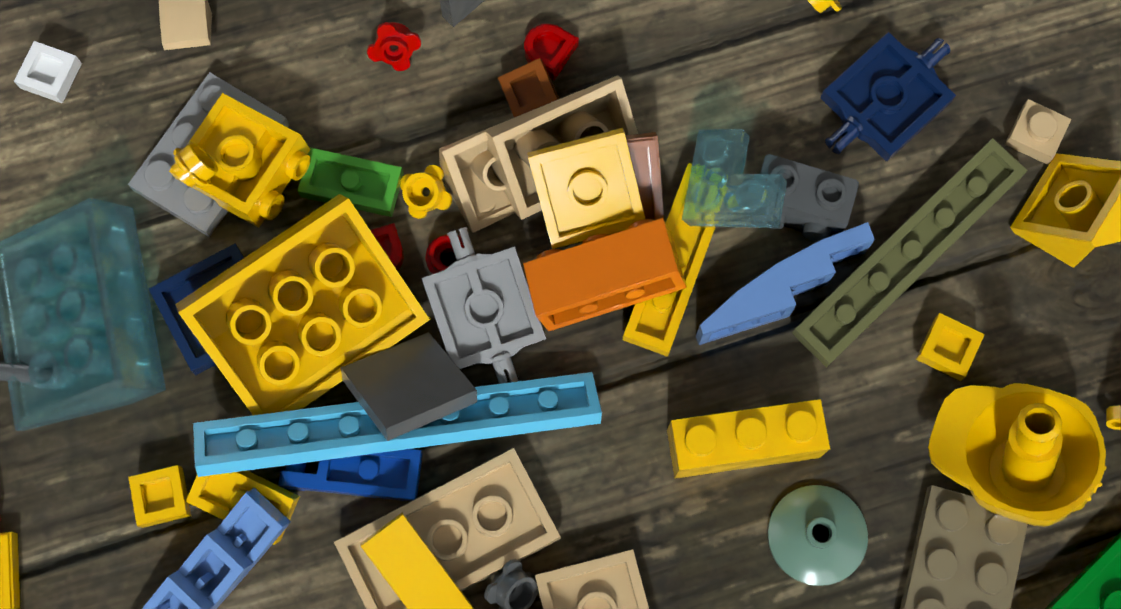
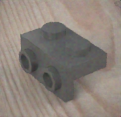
M768 154L764 158L746 215L755 217L756 222L764 227L771 229H782L783 226L801 231L802 236L806 239L818 242L845 230L849 222L859 182L856 179Z

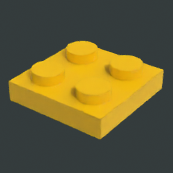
M623 128L527 153L552 249L582 242L593 235H608L624 231L632 223L645 219Z

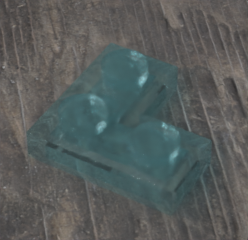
M743 129L698 130L682 220L689 226L780 227L787 181L781 174H743L750 136Z

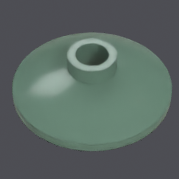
M810 485L790 492L776 505L768 523V544L774 560L787 575L807 585L826 586L844 580L858 568L867 550L868 531L862 512L847 495L828 486ZM816 524L824 525L828 529L829 539L827 542L820 543L814 539L812 529Z

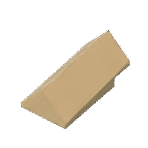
M617 75L439 148L440 167L444 172L443 180L472 233L514 213L522 220L542 210L528 160V152L560 144V142L574 141L623 128L625 135L638 134L622 78Z

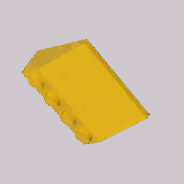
M341 194L175 304L179 315L252 415L303 409L343 381L341 367L392 347L430 320L350 199Z

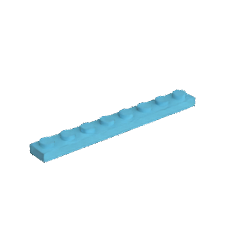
M588 372L475 387L477 390V403L389 441L385 439L359 402L193 423L195 469L198 477L594 425L601 424L602 411L593 373Z

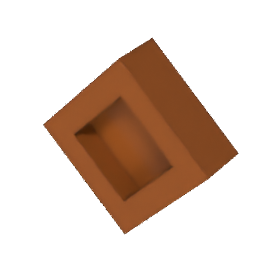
M540 58L498 77L514 118L559 100L547 68Z

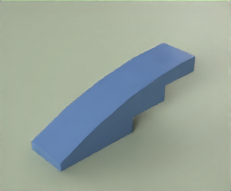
M864 223L812 244L778 262L742 287L700 324L696 334L698 345L789 317L796 306L794 295L828 285L836 273L833 266L834 263L867 252L875 240L869 223Z
M253 488L247 491L217 529L204 537L179 570L165 579L142 609H217L267 552L291 521L257 489Z

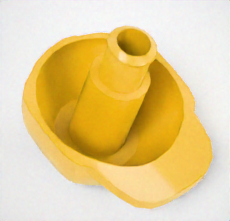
M1014 383L1003 388L969 385L955 389L943 401L928 446L931 463L942 474L969 489L981 507L1011 520L1033 526H1050L1063 520L1072 512L1082 509L1087 501H1091V496L1093 493H1096L1098 487L1102 486L1101 480L1104 470L1107 469L1105 466L1106 449L1104 438L1096 417L1089 406L1074 397L1030 384Z

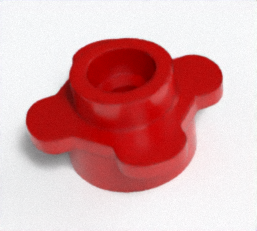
M385 22L378 26L376 41L368 46L367 55L374 62L383 61L392 65L396 71H405L410 67V57L413 51L420 48L421 39L418 34L411 32L408 27L401 23ZM396 45L398 46V49L393 50L390 48V46Z

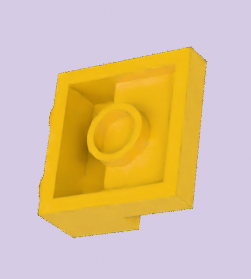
M224 93L218 98L188 142V144L194 142L203 148L218 167V172L210 178L211 184L209 186L202 187L196 184L192 188L212 198L220 207L258 228L265 219L273 220L278 216L285 200L282 192L291 179L298 181L305 175L311 160L308 155L311 149L301 134ZM171 167V169L169 170V172H170L177 180L181 181V180L177 177V175L174 173V171H173V169H172V167Z

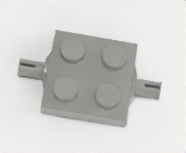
M467 227L458 229L464 248L461 247L456 230L449 232L447 236H449L457 261L444 271L421 278L447 355L459 369L476 363H492L499 384L508 383L504 373L505 369L510 382H518L511 356H514L523 347L545 340L546 337L541 322L535 315L530 290L516 249L512 247L494 254H475Z

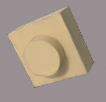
M1028 99L1022 106L1005 145L1048 165L1054 158L1071 119Z

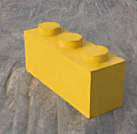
M821 399L676 419L670 421L667 429L674 478L816 459L822 457L830 450Z

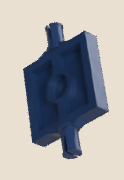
M889 32L884 35L822 92L820 98L840 117L843 123L839 129L825 139L828 148L830 149L835 144L832 152L839 155L846 146L858 137L860 140L868 143L888 162L955 98L956 95L939 80L933 68L951 52L949 45L946 43L941 47L944 40L936 38L921 54L905 48Z

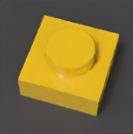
M939 313L934 318L916 360L961 381L966 377L985 334Z
M179 465L128 477L136 525L138 527H149L191 516L190 505L186 502L188 494L183 468Z

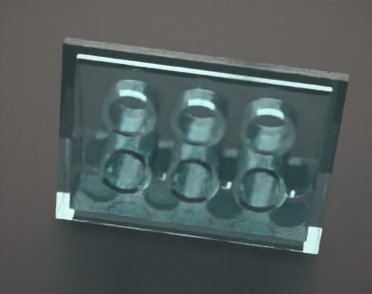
M88 198L0 241V336L4 361L12 368L17 363L28 365V374L31 381L27 383L20 382L15 377L14 372L7 379L15 431H25L130 405L166 390L132 207ZM45 368L53 369V374L49 381L45 380L42 375Z

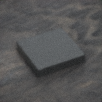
M429 332L341 367L343 382L387 441L477 403L476 388Z

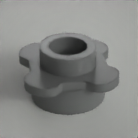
M516 559L510 560L494 576L492 583L487 586L484 594L485 600L490 604L497 603L499 609H528L534 602L538 591L535 575L532 572L525 573L522 570V563Z

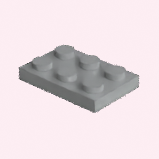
M210 72L128 183L133 191L209 238L228 211L220 207L212 198L177 180L169 172L175 163L173 151L176 148L183 149L188 144L222 93L286 127L290 125L286 117Z

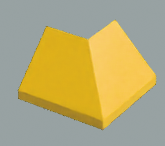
M1056 153L1011 225V230L1016 235L1073 268L1095 247L1120 242L1121 161Z

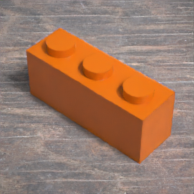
M663 218L639 220L632 223L627 230L611 235H593L586 238L581 245L565 250H547L540 253L536 259L523 263L535 315L548 331L687 288L672 235Z

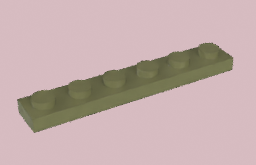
M992 138L799 324L792 334L827 368L1012 188L1028 170Z

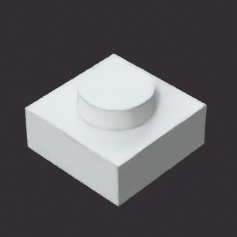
M34 41L14 82L20 89L63 103L82 63L73 54Z

